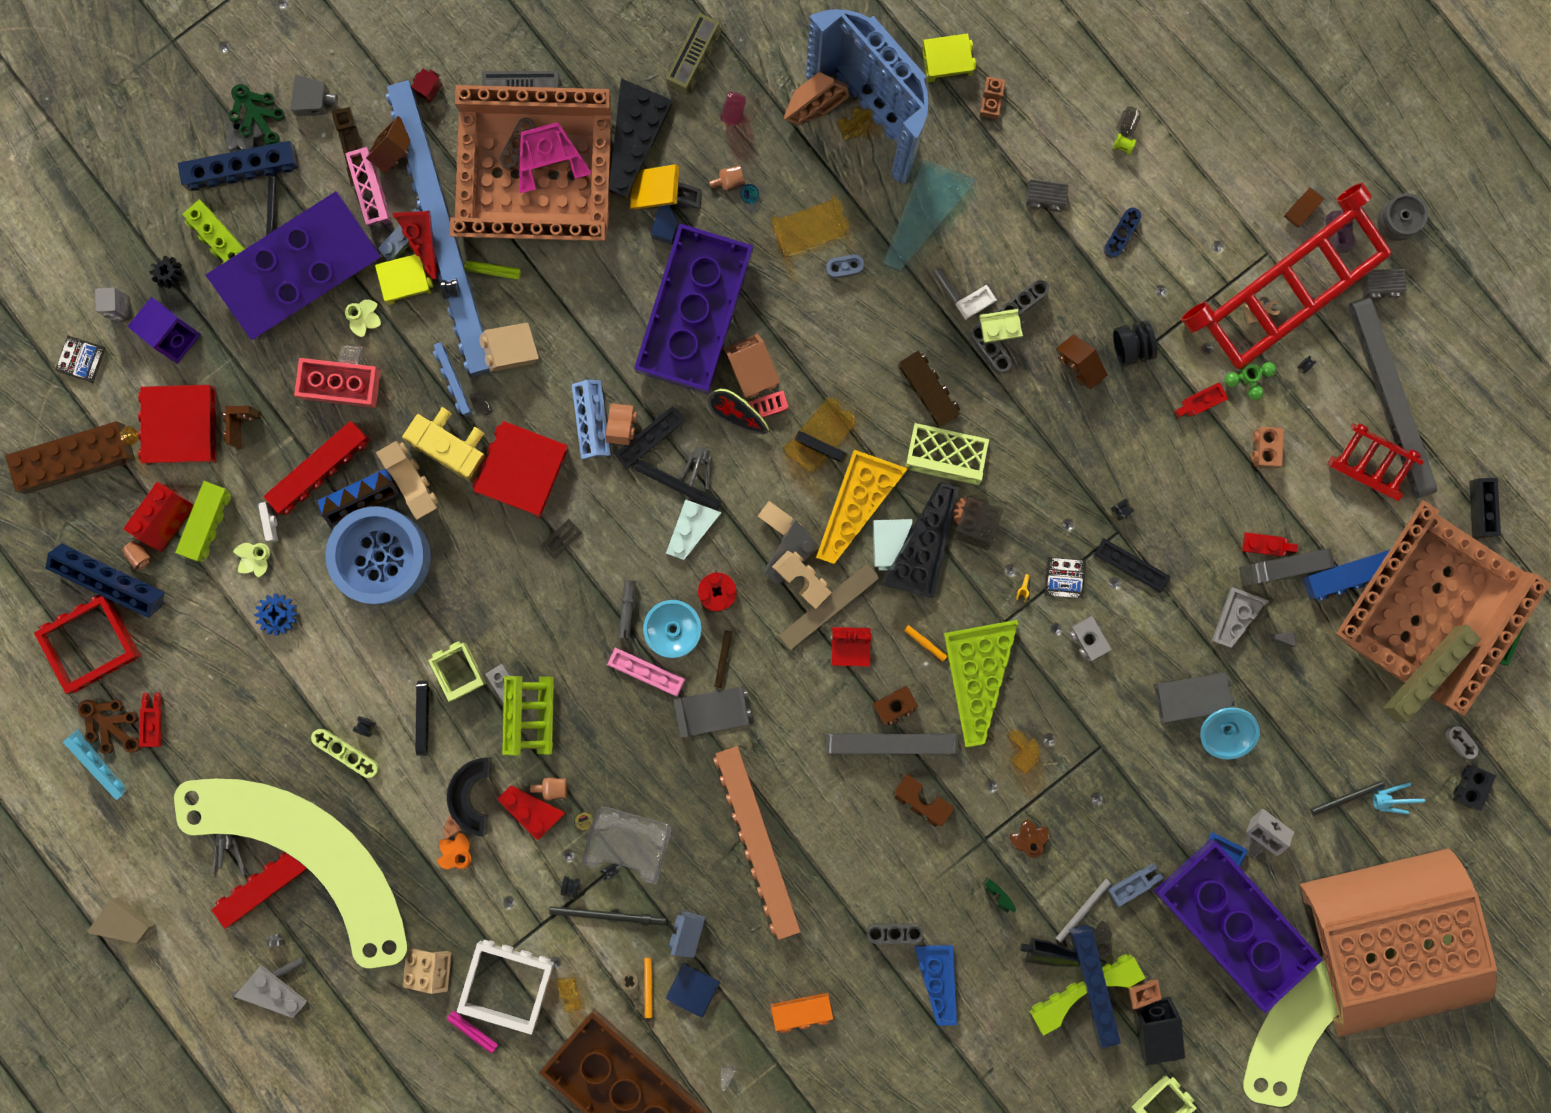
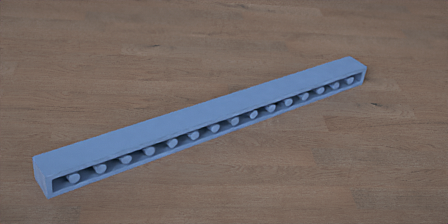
M407 80L387 86L388 93L386 98L389 105L392 104L394 110L391 111L393 120L397 116L402 119L411 140L408 146L409 152L404 158H408L409 164L406 167L409 175H413L414 182L411 184L414 193H418L419 200H417L418 208L420 211L431 212L436 265H439L440 271L437 272L440 282L441 280L451 281L453 278H457L459 283L460 297L455 298L451 296L445 300H449L451 306L448 308L451 319L454 318L456 325L453 326L455 335L460 337L461 343L458 346L461 354H464L466 358L464 362L465 370L475 377L490 372L489 367L485 363L484 348L481 347L479 341L480 335L484 331L467 272L464 269V262L457 238L450 237L449 210L416 97L411 88V83Z

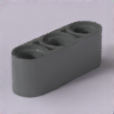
M874 923L869 925L866 930L868 940L874 944L919 943L924 936L922 928L916 923ZM914 928L919 930V935L916 938L909 936L910 930ZM873 929L880 930L881 933L878 938L870 936V932ZM892 929L900 930V935L897 938L890 937L889 934Z

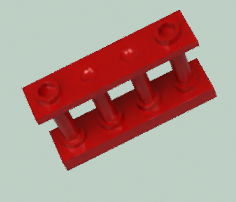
M1352 423L1350 426L1355 431L1354 436L1341 456H1338V458L1331 456L1328 461L1329 466L1400 501L1403 494L1399 490V486L1414 462L1423 465L1424 461L1420 457L1421 454L1413 449L1407 451L1368 431L1369 428L1361 423L1358 425ZM1362 436L1373 440L1358 465L1352 466L1348 464V458ZM1381 444L1390 449L1376 473L1370 475L1365 472V468ZM1398 453L1406 457L1407 460L1393 482L1389 484L1383 482L1382 477L1396 454Z

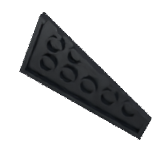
M622 78L609 192L627 199L673 104V100Z
M944 482L938 483L881 585L934 598L959 487Z

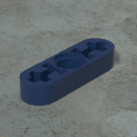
M1132 207L1125 211L1104 246V254L1108 258L1119 256L1141 220V212L1137 208ZM1134 213L1135 219H1133L1129 225L1126 224L1130 217L1129 215ZM1118 229H1126L1127 237H1119ZM1115 241H1118L1119 243L1115 248L1117 251L1111 253L1110 247L1114 245Z

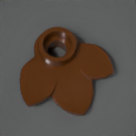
M1029 820L1023 821L1020 833L1010 834L1012 845L1017 850L1025 851L1026 855L1031 858H1037L1043 853V845L1049 839L1046 827L1037 829L1034 823ZM1034 844L1037 846L1038 849L1036 851H1032L1030 849V846Z

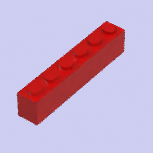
M349 421L263 497L278 514H290L299 501H305L310 496L309 493L313 489L320 488L328 476L332 477L335 475L343 463H349L353 459L352 455L357 451L364 450L370 439L356 423Z
M284 851L278 856L280 859L277 862H269L263 867L264 871L259 875L255 873L247 879L248 883L243 887L241 884L231 890L232 895L228 898L223 896L216 901V906L211 911L223 928H228L308 868Z

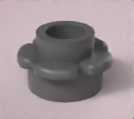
M271 934L264 941H266L267 947L283 946L284 938H281L280 934Z

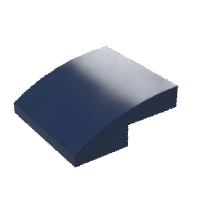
M683 963L666 999L697 1016L704 1017L720 981Z

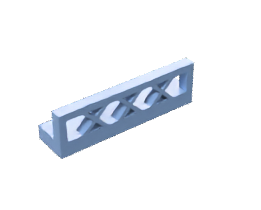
M584 380L572 384L581 459L611 455L609 443H606L607 423L601 380ZM583 386V395L581 397L579 387ZM583 405L585 406V409H586V412H585L584 415L582 414ZM585 425L588 426L587 434L584 432ZM588 443H589V444H590V448H591V453H588V454H587V448H586V447H587V445H588Z

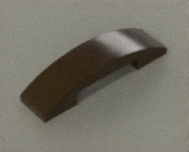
M351 107L331 112L346 160L350 184L355 186L345 153L361 149L363 146ZM362 155L351 157L353 164L359 167L363 161ZM361 171L358 182L364 184L368 176Z

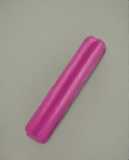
M452 1011L447 1017V1021L489 1053H493L497 1048V1043L457 1012Z

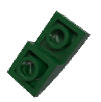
M986 877L983 882L987 887L985 890L994 896L997 893L999 894L995 900L999 903L998 907L1007 913L1009 910L1015 913L1016 908L1009 896L995 882Z

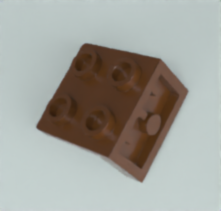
M249 405L225 406V411L223 412V421L226 425V431L223 432V440L226 442V445L235 449H241V419L242 422H253L254 419H260V411Z

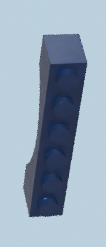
M1088 924L1069 929L1088 995L1096 1040L1102 1049L1121 1044L1093 930Z

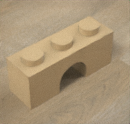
M787 551L772 568L789 583L795 577L803 576L805 584L798 594L810 606L816 609L832 593L828 589L829 584L822 578L819 580L815 576L816 571L809 565L805 566L802 563L804 559L797 552L791 553Z

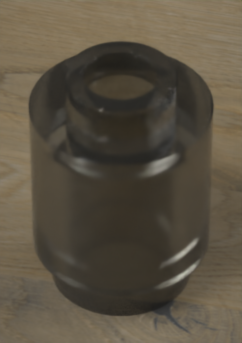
M1127 107L1122 112L1116 129L1124 137L1134 135L1141 118V112L1137 108Z

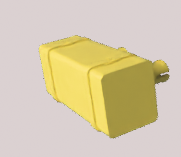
M441 407L433 422L417 414L402 436L404 441L417 451L424 453L455 472L459 477H463L472 483L480 471L482 461L487 460L485 455L475 448L484 432L474 427L467 440L462 441L444 430L443 426L452 415L445 408Z

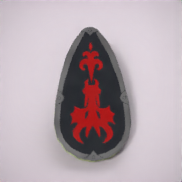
M726 389L714 390L710 394L708 404L711 411L717 417L748 432L764 435L768 433L769 428L766 422L746 400Z

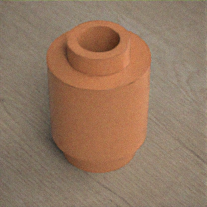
M132 541L123 547V556L135 570H143L150 565L151 557L139 543Z

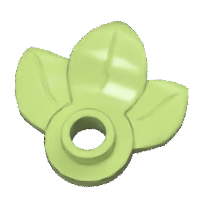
M363 300L359 304L352 303L345 309V316L350 321V329L359 337L365 336L367 328L374 329L381 325L380 318L374 313L378 304L372 300ZM354 310L358 311L356 316H352Z
M243 543L234 549L233 552L242 557L238 567L239 573H251L254 571L257 577H261L267 571V559L270 556V549L266 544L257 543L252 545L250 543ZM262 549L264 554L259 556L258 551Z

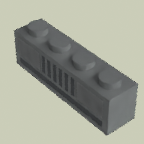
M482 71V86L560 88V76L558 71Z

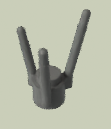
M696 447L695 451L691 453L690 459L680 476V479H683L692 462L695 463L689 484L690 487L694 484L699 466H704L706 463L705 490H709L710 463L712 459L709 456L710 450Z
M216 834L212 874L216 872L217 862L218 868H222L223 849H231V845H233L242 876L246 875L237 846V837L232 838V834Z

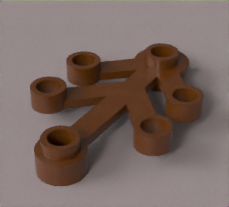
M84 700L78 706V713L81 717L85 718V740L87 742H95L99 738L98 732L94 731V720H96L100 728L101 753L110 754L114 749L113 744L109 740V732L123 742V748L126 752L133 753L140 750L141 747H139V739L137 737L128 736L114 725V723L122 722L135 723L138 720L137 713L127 712L124 715L104 717L99 713L100 711H120L123 708L122 701L113 700L110 703L97 704L93 700ZM115 702L119 705L117 709L114 708ZM88 706L91 707L90 713H88L86 710ZM130 714L134 716L132 721L128 718ZM90 733L94 734L93 740L89 738ZM133 741L136 742V747H135V748H133V747L131 746V743H132ZM105 745L109 746V750L107 752L104 750Z

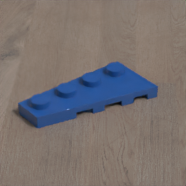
M915 945L914 949L919 960V966L924 977L937 1025H957L953 945Z

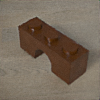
M905 773L893 791L896 794L895 799L903 805L905 802L912 806L910 810L920 816L922 813L927 816L926 821L934 827L937 824L942 827L955 808L939 796L930 804L921 803L918 793L923 785Z

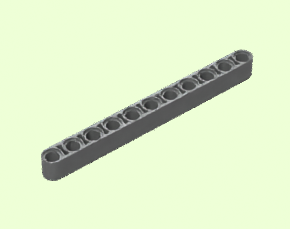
M1369 297L1349 303V312L1395 444L1407 451L1411 449L1421 454L1420 457L1424 461L1423 465L1414 462L1406 475L1412 493L1416 498L1436 493L1437 484L1374 304ZM1399 454L1401 462L1404 465L1407 458Z

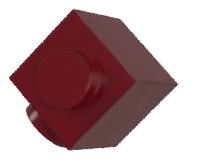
M422 68L415 75L411 88L415 94L431 103L442 82L435 71L431 69L427 71Z

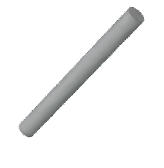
M1107 879L1102 882L1056 937L1058 941L1062 943L1070 934L1069 929L1077 926L1109 888L1111 883Z

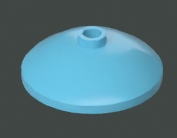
M666 600L660 602L646 615L643 625L644 638L648 646L661 656L668 658L684 656L695 648L700 639L701 622L699 616L690 605L682 601ZM671 626H676L677 630L675 633L670 632Z
M1224 708L1214 712L1204 721L1200 731L1201 742L1205 750L1220 759H1235L1246 755L1255 747L1260 736V728L1255 717L1248 711L1240 708Z

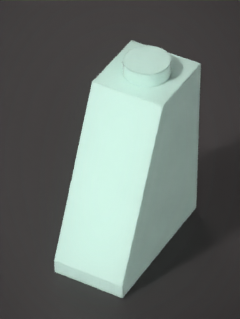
M912 519L873 521L874 568L878 567L879 571H889L905 542L912 525Z

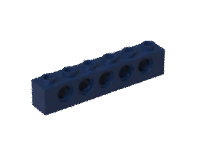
M290 141L177 163L181 185L189 191H198L201 187L206 186L217 187L221 183L233 184L241 179L253 180L256 179V176L261 175L273 176L277 172L289 173L293 169L299 168L295 146ZM275 157H280L277 163H272ZM261 160L260 165L254 167L255 162ZM242 164V168L235 171L236 166ZM223 168V172L217 174L218 169ZM205 171L204 176L201 177V178H198L199 174H200L201 172Z
M63 543L48 553L45 569L128 609L150 618L162 607L165 592Z

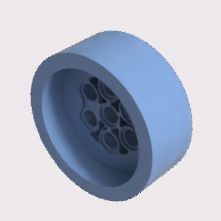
M366 507L351 512L335 526L326 546V566L334 584L348 597L367 604L391 605L409 598L421 587L430 567V547L422 529L409 517L385 507ZM385 534H389L391 537L387 544L383 543V536ZM370 538L372 544L369 548H365L364 541ZM398 548H402L404 551L400 558H397L395 553ZM380 552H383L385 555L382 562L377 561V555ZM361 557H365L366 563L360 567L358 560ZM393 566L398 568V573L395 576L390 574V569ZM377 570L379 572V577L377 580L373 581L371 578V574L373 571Z

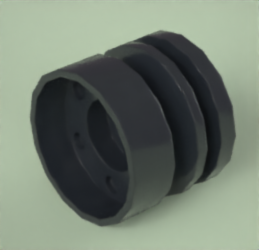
M1144 320L1140 324L1134 323L1132 330L1128 325L1113 329L1114 348L1121 366L1126 367L1136 364L1138 357L1142 362H1146L1147 359L1154 360L1157 358L1156 337L1149 321Z

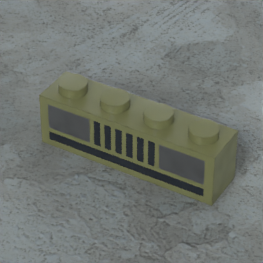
M699 12L666 77L668 86L685 94H688L690 89L693 90L697 81L695 78L698 73L703 71L705 66L704 60L706 56L709 57L712 53L714 40L717 41L720 37V22Z

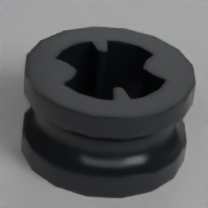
M1309 355L1297 368H1301L1304 374L1314 366L1316 361H1312Z
M615 863L600 871V873L604 874V880L620 872L619 869L615 868Z

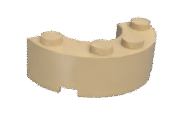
M395 441L377 451L376 454L385 469L388 470L397 483L408 507L417 520L436 509L438 500L433 492L430 493L427 487L430 483L425 475L421 476L418 472L420 467L415 459L411 460L408 456V449L405 444Z

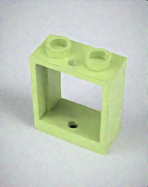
M460 641L450 645V649L445 652L440 650L432 654L433 658L428 660L449 702L486 685L467 644L460 643ZM463 650L476 680L452 691L438 662Z
M1166 1075L1132 1106L1136 1113H1147L1144 1107L1169 1085L1185 1103L1175 1113H1192L1197 1109L1192 1104L1195 1100L1187 1092L1183 1094L1179 1090L1181 1085L1175 1078L1169 1079Z

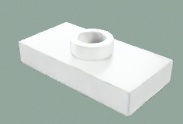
M985 285L958 301L955 305L965 320L995 303L997 299L989 287Z
M259 503L265 540L276 542L278 541L276 516L273 515L269 503Z

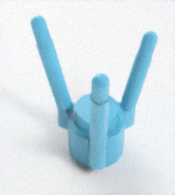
M1408 782L1386 790H1378V794L1373 796V803L1375 809H1379L1380 812L1409 814L1407 810L1389 807H1392L1393 804L1424 803L1425 799L1393 800L1392 796L1388 795V793L1411 786V783Z

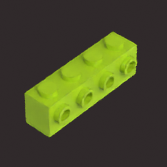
M200 199L182 214L187 219L184 221L191 230L196 229L198 231L197 237L204 244L208 243L211 246L209 250L216 258L220 256L226 262L245 250L240 242Z
M203 481L175 553L203 562L208 557L210 543L217 535V525L223 520V510L231 499L230 490Z

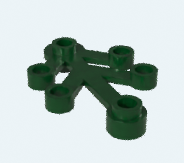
M235 85L231 90V95L235 102L233 109L229 111L228 115L231 122L237 123L241 119L240 110L242 104L246 107L247 111L243 125L239 127L240 136L243 138L250 137V128L254 119L265 135V145L280 143L279 135L270 130L262 116L273 118L275 121H282L284 119V111L281 108L271 110L255 106L251 102L253 100L262 102L265 106H271L274 103L273 95L271 93L257 94L251 92L246 85ZM265 98H270L271 101H265ZM281 113L282 115L278 117L275 114ZM233 114L238 115L237 118H232L231 116ZM246 129L248 133H242V130ZM269 137H275V140H270Z

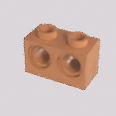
M1259 427L1256 429L1252 437V441L1255 443V450H1253L1251 457L1254 467L1277 469L1282 466L1284 428ZM1264 434H1268L1271 437L1270 443L1264 440ZM1264 452L1269 454V462L1263 459Z

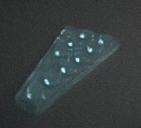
M923 160L883 265L900 272L973 186L976 179Z

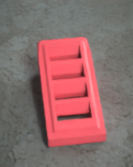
M784 391L748 402L753 409V405L757 404L759 415L762 418L785 412L789 409ZM776 398L780 399L781 407H778ZM769 400H772L774 406L772 410L770 409ZM762 402L765 403L767 409L766 412H763L761 405Z

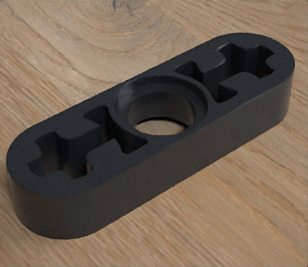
M798 431L794 439L799 444L844 464L848 457V454L801 431Z

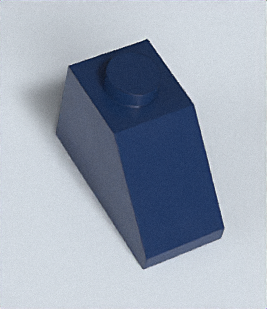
M669 205L659 206L650 235L652 239L673 245L679 226Z

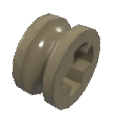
M627 972L622 976L621 986L625 990H633L637 987L638 977L635 973ZM626 976L634 978L633 982L635 984L633 986L625 984L626 980L624 978Z

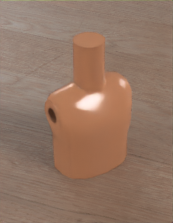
M740 165L720 170L719 178L709 181L711 189L722 185L725 191H730L735 187L744 185L745 180Z
M544 778L542 785H531L530 792H542L545 800L566 799L567 779Z

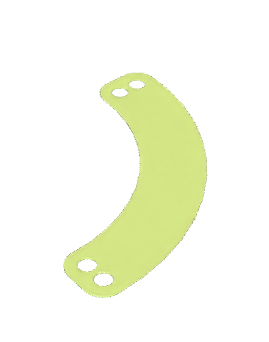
M202 779L186 781L176 789L174 794L176 820L179 828L188 835L233 834L250 837L285 851L307 867L325 886L335 901L343 917L349 935L352 955L357 964L364 968H376L397 964L404 958L407 952V942L403 922L395 897L383 872L360 841L332 815L312 802L291 792L257 782L239 779ZM195 791L198 794L199 800L195 805H188L186 803L185 795L187 792ZM192 810H196L201 814V821L196 825L190 824L187 820V815ZM387 940L394 941L397 946L395 953L391 955L385 954L382 949L383 943ZM373 943L377 947V953L374 957L368 958L363 954L365 944Z
M1449 934L1445 935L1443 943L1445 945L1451 943V936ZM1427 939L1424 942L1426 950L1432 947L1431 939ZM1392 948L1387 949L1385 952L1387 959H1391L1394 956ZM1369 953L1366 956L1367 963L1374 962L1375 955ZM1324 955L1321 956L1323 961L1272 1007L1258 1032L1249 1056L1243 1081L1246 1095L1254 1102L1283 1107L1295 1100L1308 1056L1326 1027L1338 1015ZM1256 1079H1266L1268 1082L1266 1091L1257 1092L1255 1090L1254 1082ZM1281 1081L1286 1084L1287 1092L1283 1096H1277L1274 1093L1273 1086L1276 1082Z

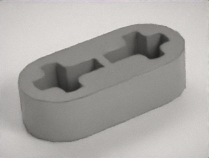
M1451 726L1446 730V739L1462 758L1473 759L1478 755L1477 745L1462 727ZM1453 731H1457V732L1459 731V733H1458V735H1457V736L1459 737V739H1458V738H1453V736H1454ZM1464 745L1466 747H1471V749L1469 750L1471 752L1470 754L1465 753L1466 748L1464 747Z

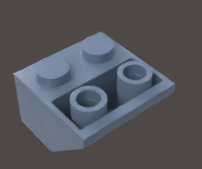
M683 911L682 915L677 916L674 925L677 933L672 934L668 947L672 949L671 955L695 957L705 920L704 916Z

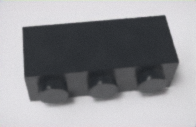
M1478 478L1469 481L1472 537L1500 536L1498 478Z

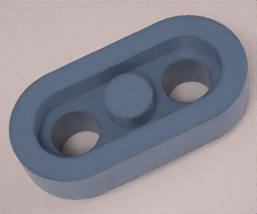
M856 254L833 258L828 261L826 272L832 278L857 275L863 270L864 261ZM856 263L857 268H852L851 264ZM837 266L839 271L834 272L832 268Z

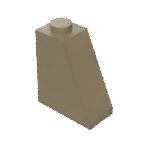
M117 897L109 901L87 932L103 937L139 943L143 940H148L153 933L152 928L155 924Z

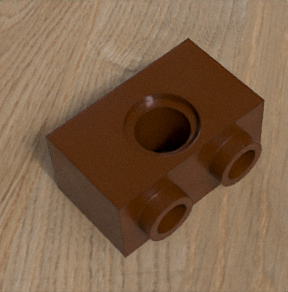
M904 686L872 703L882 724L887 723L888 726L899 721L897 717L903 714L907 717L916 712L914 708L918 707L908 686ZM894 701H898L901 704V709L898 712L891 710V704Z

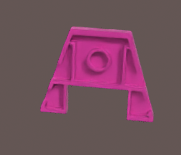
M558 122L521 132L519 193L537 189L531 169L569 159L575 179L591 175L590 169Z

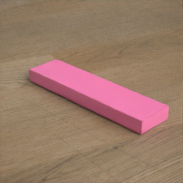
M618 648L614 649L607 664L676 697L685 681L682 677Z

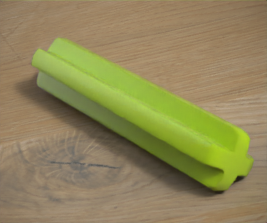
M468 260L464 265V269L467 272L519 279L521 275L519 268Z

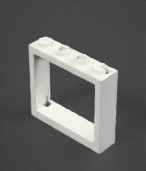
M491 940L479 941L476 945L457 1013L532 1035L554 962H551V959L545 956L534 957L529 951H514L513 947L508 945H502V947L494 945L495 942ZM482 951L545 970L530 1021L467 1003Z

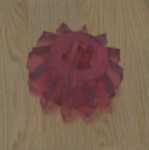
M732 91L728 93L721 110V121L734 126L739 123L746 103L745 96Z

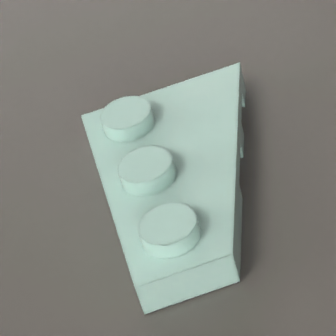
M685 500L666 554L685 560L720 516L721 512Z

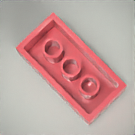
M299 358L294 396L301 400L376 408L381 370L375 366Z

